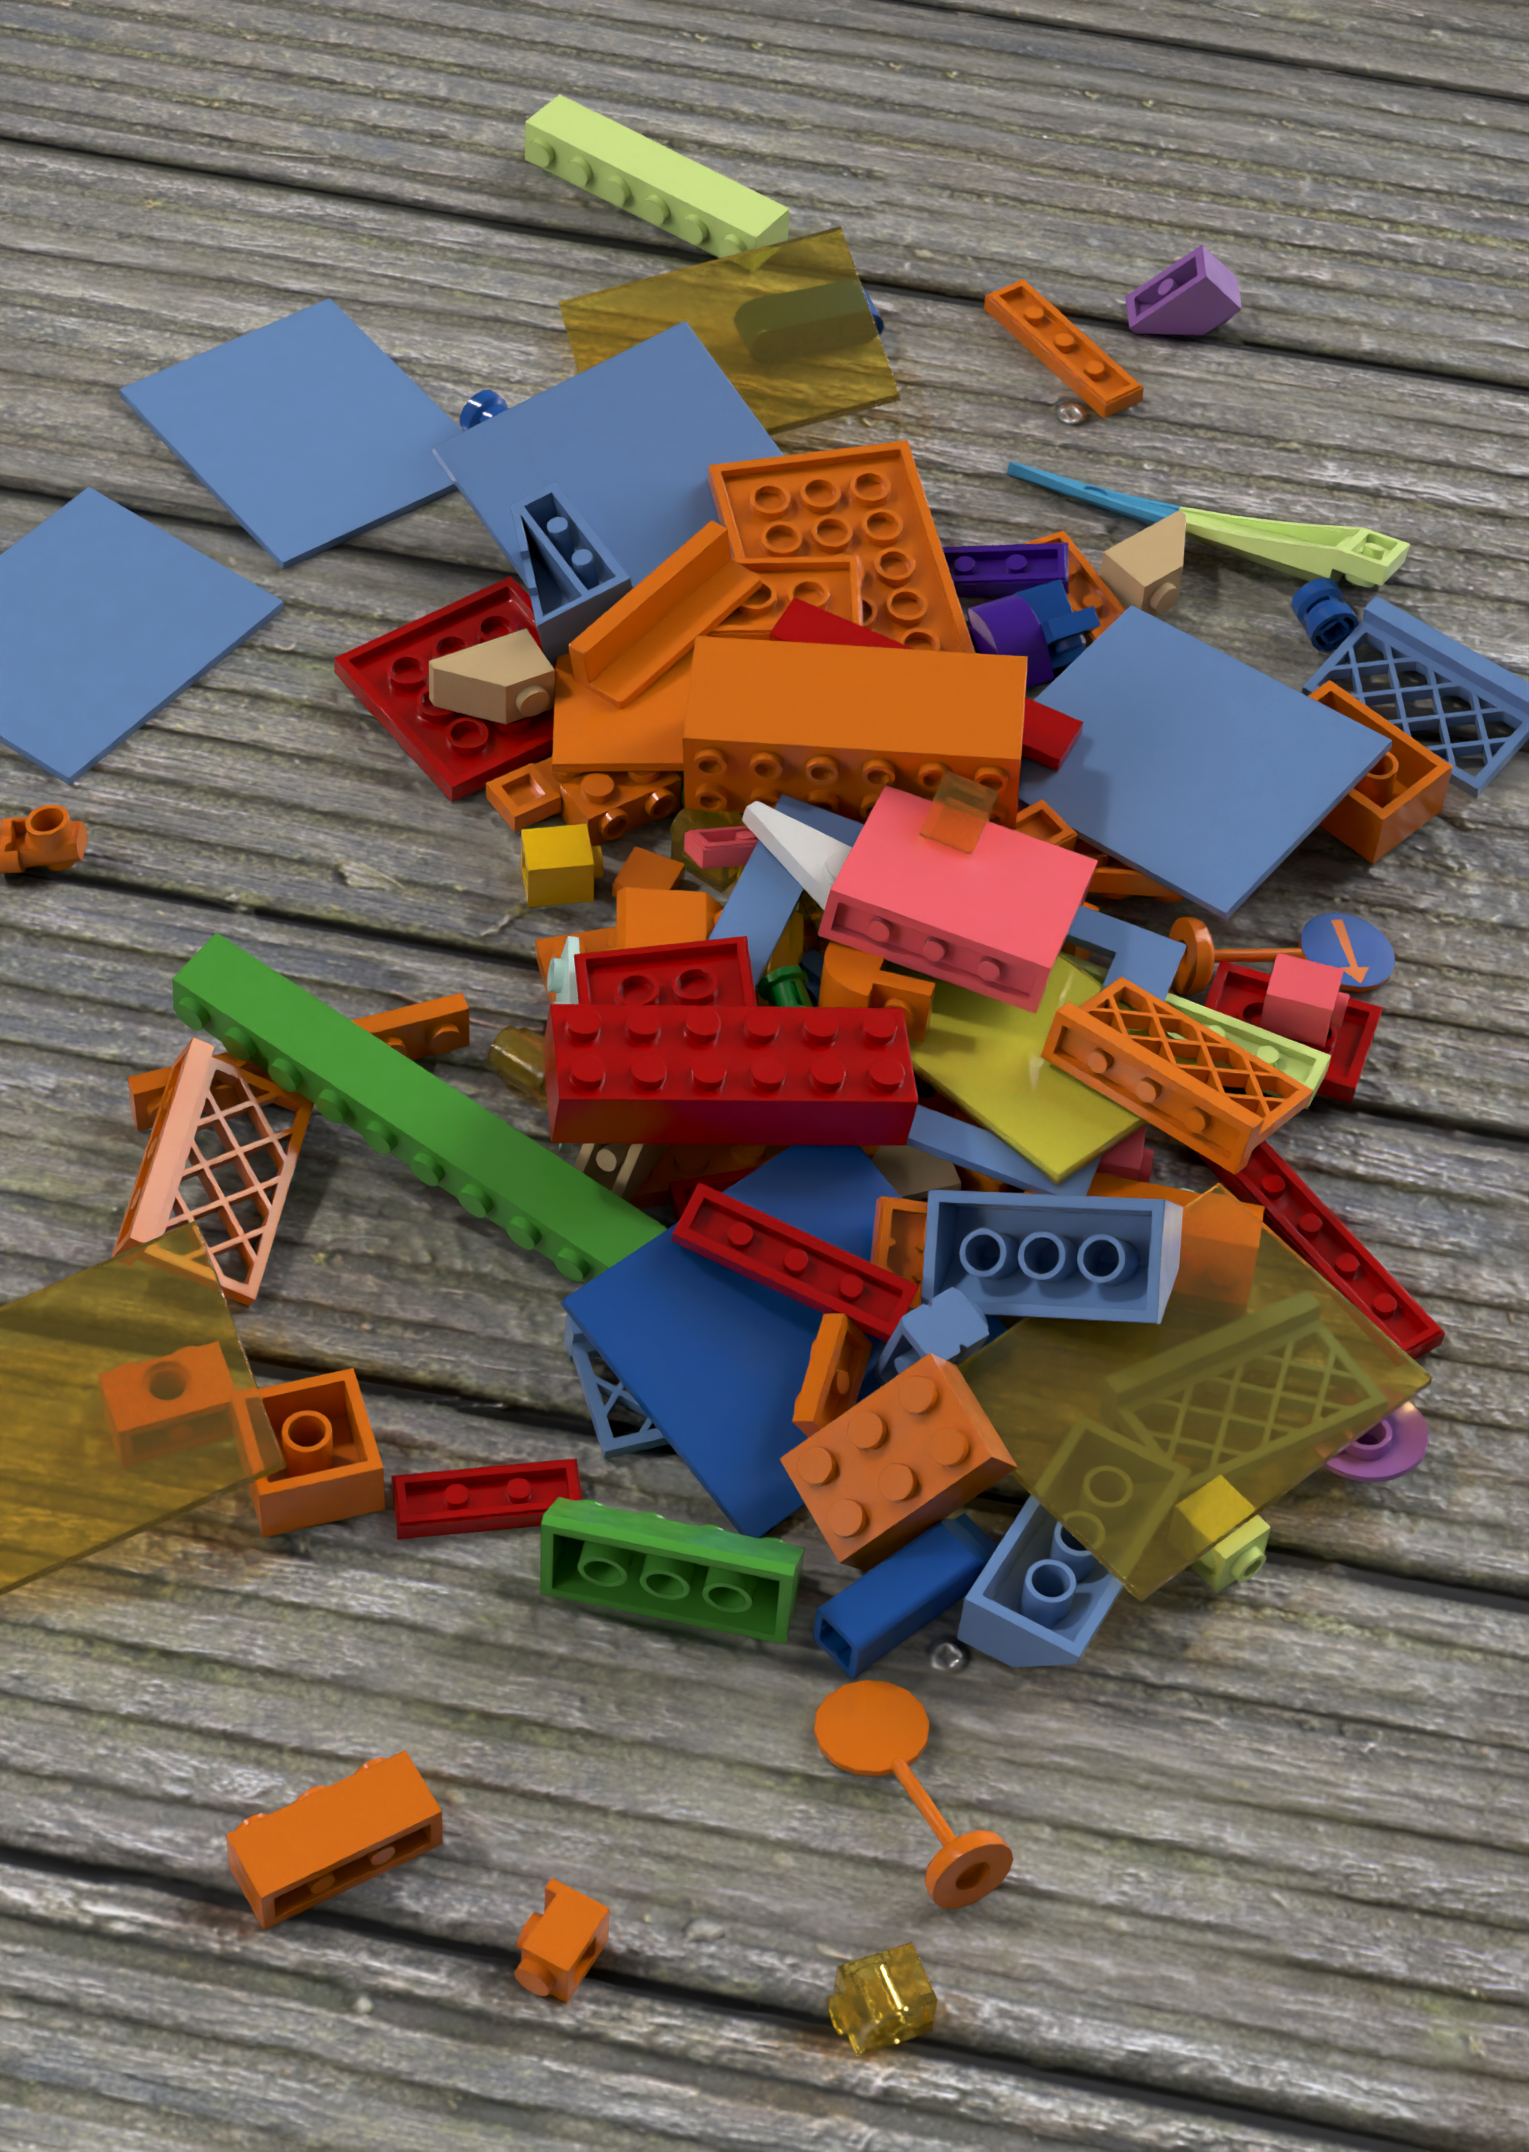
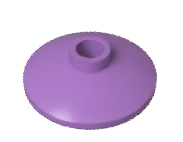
M1375 1388L1387 1403L1385 1416L1377 1417L1356 1429L1343 1432L1342 1435L1316 1447H1311L1310 1451L1325 1468L1344 1478L1361 1482H1384L1399 1478L1415 1469L1427 1453L1429 1429L1421 1412L1405 1398L1393 1392ZM1336 1391L1326 1396L1324 1404L1351 1409L1362 1403L1352 1393ZM1313 1418L1307 1419L1306 1428L1311 1427Z

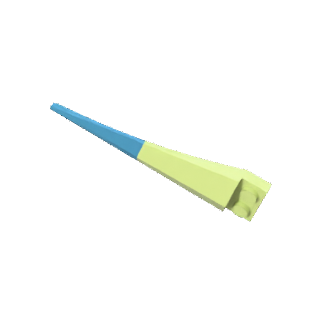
M1010 461L1007 475L1148 525H1153L1180 510L1186 515L1185 538L1309 582L1319 578H1330L1338 584L1342 575L1346 573L1345 579L1353 584L1363 587H1374L1375 584L1381 586L1404 564L1410 544L1364 527L1316 525L1222 514L1131 496L1062 477L1017 462Z

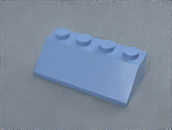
M929 1189L921 1305H928L932 1298L948 1288L954 1287L957 1290L960 1289L967 1299L977 1303L985 1315L1161 1324L1179 1270L1183 1206L1165 1199Z
M1079 1418L965 1597L957 1639L1013 1668L1078 1664L1189 1481L1191 1472Z

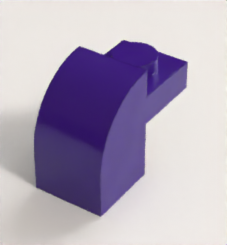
M1013 594L968 608L966 624L974 649H977L978 654L1028 657L1026 688L1055 679L1042 627L1034 611L1022 597Z

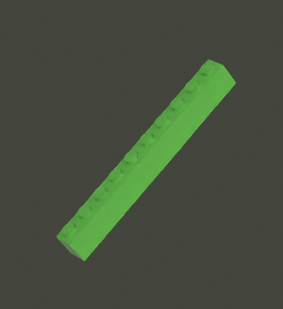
M217 932L173 977V1010L183 1023L194 1030H205L220 1040L232 1056L241 1061L250 1060L268 1072L271 1079L282 1089L288 1092L297 1091L315 1103L317 1109L327 1119L335 1123L343 1122L360 1133L367 1144L375 1151L384 1155L392 1154L410 1166L415 1176L425 1184L430 1186L438 1185L458 1198L460 1204L470 1214L479 1218L487 1217L505 1229L508 1236L520 1247L527 1250H537L552 1260L557 1269L570 1280L575 1282L583 1281L587 1284L668 1229Z

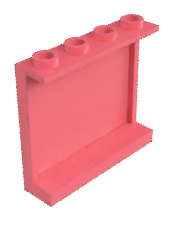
M885 785L830 889L818 936L868 954L884 957L885 960L1036 1014L1051 971L1080 905L1083 906L1098 860Z

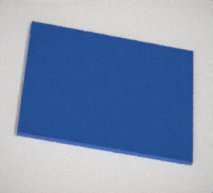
M792 1145L722 1192L868 1262L871 1259L877 1198L886 1196L902 1199L859 1145ZM677 1222L564 1298L561 1305L739 1534L761 1538L806 1505L779 1458L808 1439L792 1422L795 1400L801 1392L810 1362L811 1346L817 1338L824 1313L671 1242L672 1234L678 1224ZM985 1315L989 1327V1336L983 1346L980 1347V1351L964 1376L969 1386L1013 1355L1021 1347L996 1315ZM864 1333L865 1336L873 1343L856 1404L882 1387L873 1376V1368L887 1343Z

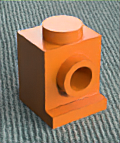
M551 1878L545 1887L544 1914L534 1912L525 1923L517 1941V1948L521 1950V1963L514 1972L517 1981L536 1995L547 1996L551 1994L568 2003L608 1942L610 1908Z

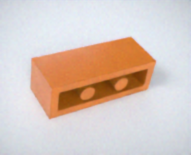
M404 1750L387 1759L384 1757L372 1759L359 1767L355 1774L330 1786L319 1785L310 1788L302 1793L294 1803L273 1813H260L245 1819L234 1831L226 1834L229 1868L261 1926L266 1930L442 1845V1810L408 1753Z

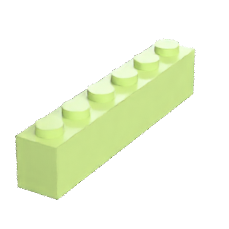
M560 94L525 121L526 161L752 275H755L787 247L790 208Z

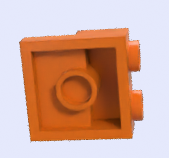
M553 756L534 764L561 796V812L558 814L567 825L587 824L591 846L598 845L607 840L617 839L630 830L653 820L663 819L680 809L682 779L675 771L553 772Z

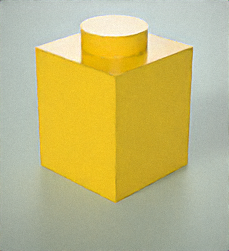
M587 824L521 830V872L528 908L594 902V879L603 878V857L600 845L591 846Z

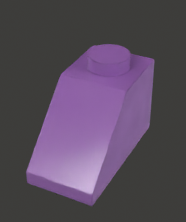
M1203 245L1125 296L1129 328L1135 334L1204 335L1219 324L1226 323L1234 314L1242 310L1237 277Z

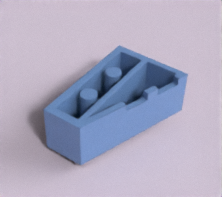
M557 482L510 504L543 653L552 666L556 664L557 657L570 653L568 645L633 589L631 578Z

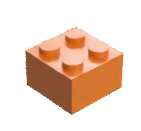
M354 1368L231 1395L235 1439L262 1538L385 1510L384 1469Z

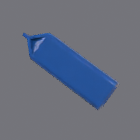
M965 1513L956 1519H941L816 1609L813 1629L815 1641L851 1678L856 1677L964 1598L971 1590L998 1545Z

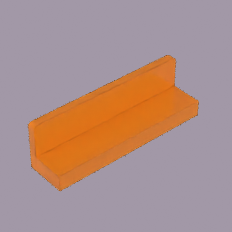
M711 520L568 645L574 681L617 708H625L694 647L695 636H707L714 627L719 625L762 586L761 576L731 559L728 529Z

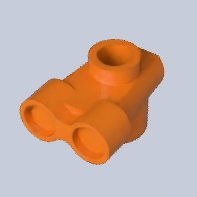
M56 804L41 806L33 810L28 817L3 818L0 825V874L22 873L29 867L45 865L52 871H63L73 866L76 861H83L88 841L85 824L82 821H71L67 809Z

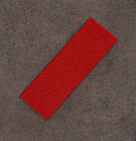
M577 1458L391 1476L397 1540L541 1526L544 1513L558 1497L576 1501L583 1500Z

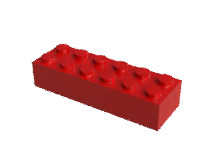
M550 1004L543 1043V1059L551 1143L906 1146L918 1105V1097L903 1008Z

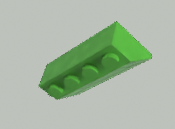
M558 1497L544 1513L541 1522L540 1594L786 1645L802 1581L805 1548L790 1545L786 1541L774 1537L760 1539L731 1533L715 1525L697 1526L668 1520L652 1512L634 1513L606 1507L594 1500L583 1499L576 1501Z

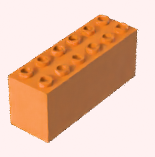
M695 636L683 731L685 809L703 810L706 812L744 813L746 807L756 801L775 809L781 795L784 794L851 820L867 821L882 790L887 785L1000 826L1011 825V830H1016L1028 657Z

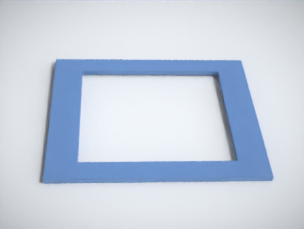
M784 794L781 795L775 807V810L850 847H853L864 826L862 823ZM758 840L708 939L747 936L755 990L805 890L760 840ZM1081 905L1065 939L1068 943L1113 959L1100 991L1122 976L1162 1001L1166 999L1187 946L1186 944ZM1119 1000V1002L1123 1004L1125 1007H1127L1129 1010L1138 1011L1137 1009L1133 1008L1132 1006L1128 1005L1122 1000ZM917 1105L906 1143L907 1146L1029 1192L1072 1196L1087 1195L1105 1148L1057 1180L1002 1136L921 1105Z

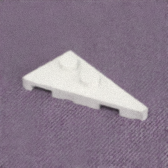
M759 801L748 805L742 818L743 823L820 907L825 910L830 889L852 847Z

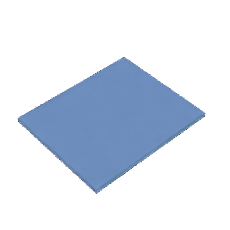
M330 298L119 389L120 397L283 570L458 490L432 453V449L434 446L464 431Z
M686 321L434 446L432 449L436 459L526 586V575L510 504L557 482L631 578L632 587L634 588L711 520L720 524L707 479L709 465L784 456Z
M88 487L0 555V743L70 786L284 609V601Z
M1131 605L1034 700L1082 721L1083 728L1082 734L1059 771L1021 756L1018 805L1027 808L1043 799L1078 834L1077 838L1227 920L1392 748V740Z

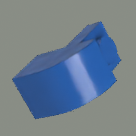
M1061 579L1014 593L1022 597L1034 611L1047 642L1052 669L1071 664L1086 650L1085 645L1087 643L1084 636L1101 626L1094 606L1072 612Z

